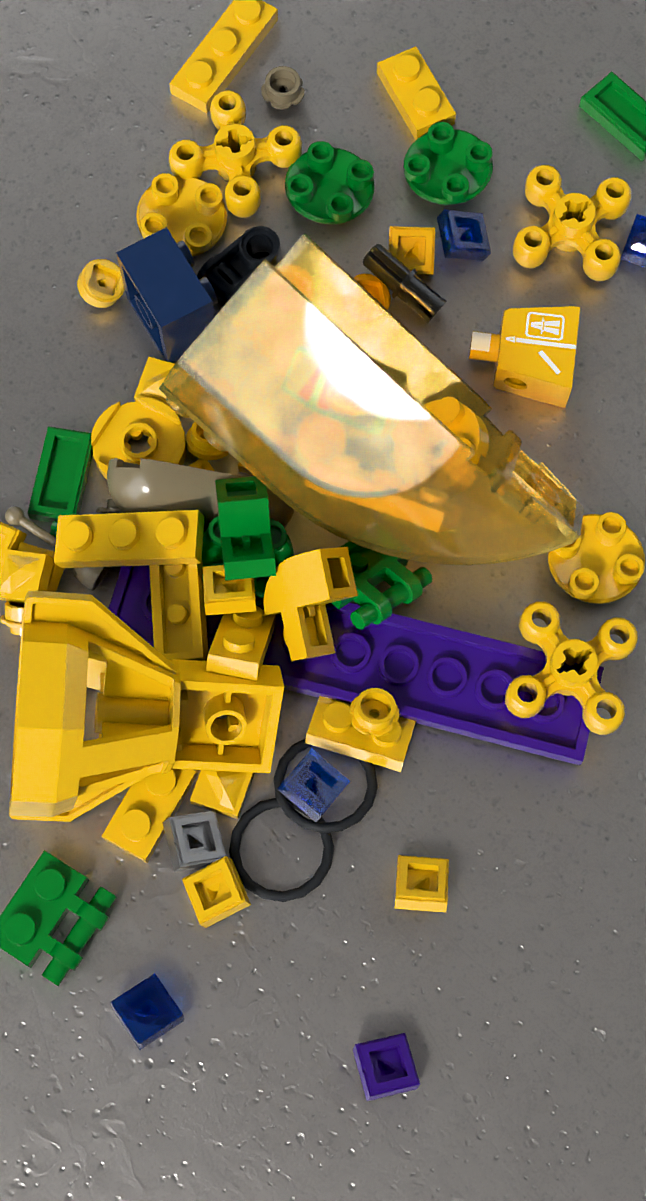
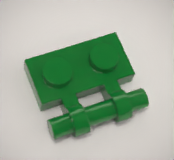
M375 524L340 546L348 547L358 596L332 602V604L338 609L352 601L361 606L351 613L350 618L353 625L362 630L371 623L378 625L391 617L392 609L402 602L409 604L419 598L423 593V588L432 583V575L425 567H420L414 572L408 570L405 566L408 563L410 551ZM384 580L391 587L381 593L374 586Z
M44 850L0 915V948L32 968L42 951H45L53 958L42 973V976L59 986L70 969L75 971L82 961L83 957L79 954L95 930L99 929L101 931L110 917L106 913L117 897L100 886L89 903L79 898V895L89 882V879ZM71 911L79 919L64 942L60 943L52 936L67 913Z

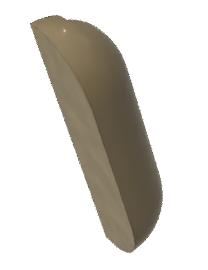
M114 458L109 460L107 485L114 504L124 513L199 510L204 515V533L209 523L218 516L215 480L241 478L243 476L150 459H141L139 465ZM265 481L269 500V516L281 523L285 528L295 511L298 493L296 491H279L280 484Z

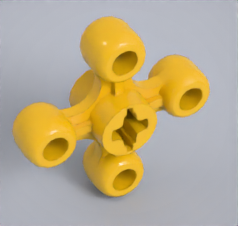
M225 90L215 95L211 101V119L214 126L218 129L214 143L208 146H199L192 140L176 142L169 151V166L172 174L182 179L199 178L206 170H218L219 175L225 181H228L225 188V202L228 210L237 217L247 218L254 215L261 205V191L258 183L252 178L256 171V165L265 161H271L280 168L290 167L302 154V140L298 131L288 125L275 127L267 137L254 138L252 131L243 126L246 120V106L243 98L234 91Z
M550 165L534 167L529 172L525 182V196L532 205L546 208L549 220L543 227L527 226L517 233L513 243V256L516 262L526 268H535L546 260L549 251L554 247L565 252L579 251L583 257V270L589 278L596 281L610 279L617 272L621 261V252L618 245L613 241L601 239L598 236L595 225L602 218L615 220L626 213L632 198L629 184L621 178L610 177L599 184L591 198L580 193L565 195L562 190V178L557 169Z
M536 601L529 604L522 612L519 620V629L527 641L538 644L543 649L546 656V665L540 673L533 676L522 675L516 677L509 684L505 693V704L508 710L517 717L530 718L536 716L542 710L546 700L551 695L559 693L566 696H574L580 702L583 708V721L591 732L598 735H607L616 731L624 720L625 707L617 695L606 692L600 686L597 680V671L603 662L622 660L634 651L638 642V632L635 626L625 618L614 617L606 620L600 626L597 635L588 642L579 639H568L560 628V615L552 604L545 601ZM532 619H542L547 626H536ZM615 634L620 636L623 640V643L618 644L611 639L610 635ZM564 662L569 666L575 663H584L579 673L575 670L559 673ZM521 691L528 692L532 695L533 701H522L518 693ZM597 708L606 709L610 713L611 718H601L597 713Z

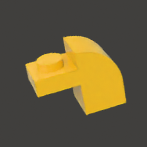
M348 547L316 549L289 557L276 567V576L269 577L264 592L265 616L282 615L284 625L283 636L289 649L291 661L335 653L325 604L358 596Z

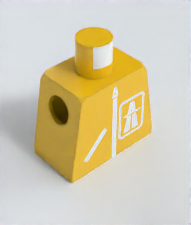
M580 307L508 308L503 312L499 334L472 331L469 359L496 362L493 382L495 388L566 408L573 384Z

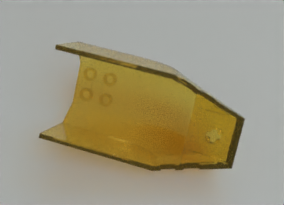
M306 233L301 236L276 267L272 266L266 259L257 267L180 357L159 387V390L167 396L166 401L172 410L184 418L190 417L204 430V437L213 447L222 452L228 451L292 509L325 530L361 547L417 562L442 565H481L521 560L548 553L573 544L581 536L584 507L542 462L537 465L520 449L522 440L513 430H508L504 435L486 416L492 408L477 392ZM449 396L456 398L478 414L484 421L489 435V448L486 457L481 454L479 463L477 465L473 463L470 459L475 455L474 450L458 438L424 404Z

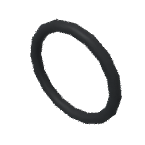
M305 739L293 744L279 760L273 778L275 797L285 815L301 828L319 833L343 831L360 822L372 808L378 789L374 765L359 760L366 773L367 790L364 801L357 810L340 821L318 822L307 819L296 811L285 793L284 777L288 765L298 753L313 746L306 744Z
M272 798L258 802L242 814L232 830L229 855L246 889L262 899L286 902L302 898L321 885L331 868L334 844L331 832L320 833L324 846L321 864L313 878L299 888L277 891L266 889L253 881L242 865L239 852L241 838L252 819L263 811L281 807L277 799ZM288 798L294 809L308 816L311 820L325 823V820L316 809L301 800Z

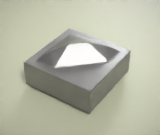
M215 810L169 817L163 822L174 872L204 867L226 856Z

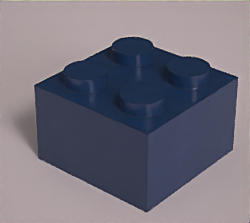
M166 227L116 252L126 297L164 361L180 365L218 345L216 327L221 322L213 306L218 303L217 296L206 277L198 279L192 269L195 266L194 259L183 240L176 243Z

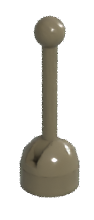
M13 506L7 509L5 519L10 525L22 526L55 548L56 537L27 519L21 508ZM111 567L72 568L74 577L93 591L99 586Z

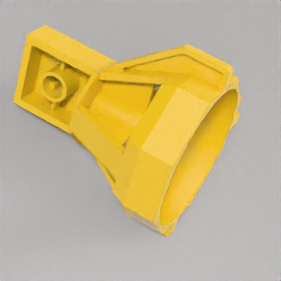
M47 591L27 592L24 601L19 651L9 816L16 820L71 822L143 778L159 772L165 774L170 772L171 769L270 773L284 692L280 666L262 665L257 681L206 672L207 661L172 658L169 660L91 594ZM88 687L100 691L97 692L94 719V733L99 734V737L83 741L86 692ZM227 715L225 719L218 718L219 716Z

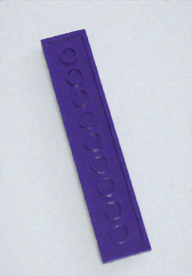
M149 565L122 566L108 609L154 647ZM328 603L325 605L335 653L291 661L289 649L283 636L284 625L282 615L276 614L274 631L262 665L280 666L284 689L317 698L322 696L351 704L364 690L380 688L393 696L399 708V717L414 720L417 724L576 765H581L584 760L590 730L583 721V708L574 696H566L559 693L551 695L546 700L542 710L536 716L530 718H520L513 715L505 704L506 690L516 677L522 675L533 676L544 669L546 656L543 651L393 613L391 617L378 625L371 623L361 630L353 625L350 618L351 613L361 606L349 603L338 609L332 603ZM264 604L258 606L264 610ZM223 614L206 615L208 652ZM564 662L559 673L575 670L579 673L584 663H575L569 666ZM599 666L597 671V680L599 684L601 683L602 674L604 670L603 666ZM521 691L518 693L522 701H533L532 695L528 692Z

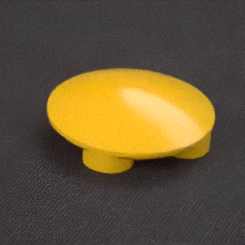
M169 173L159 174L153 178L151 186L144 192L137 206V225L143 238L167 227L176 243L181 240L185 242L192 257L211 249L220 240L226 228L227 211L220 188L199 178L182 179Z
M606 512L602 515H581L557 528L549 545L548 564L553 578L566 593L584 602L602 604L614 602L625 597L638 585L645 568V555L639 538L626 525L625 519L618 513Z

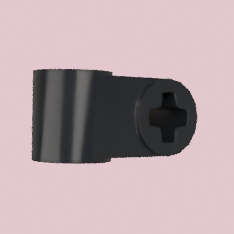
M252 227L246 230L242 236L222 252L207 260L198 271V279L203 277L208 279L216 296L222 301L221 308L227 314L232 315L243 309L255 295L266 287L270 274L283 266L278 235L269 227ZM258 252L270 253V255L264 259H255L252 257L254 254Z

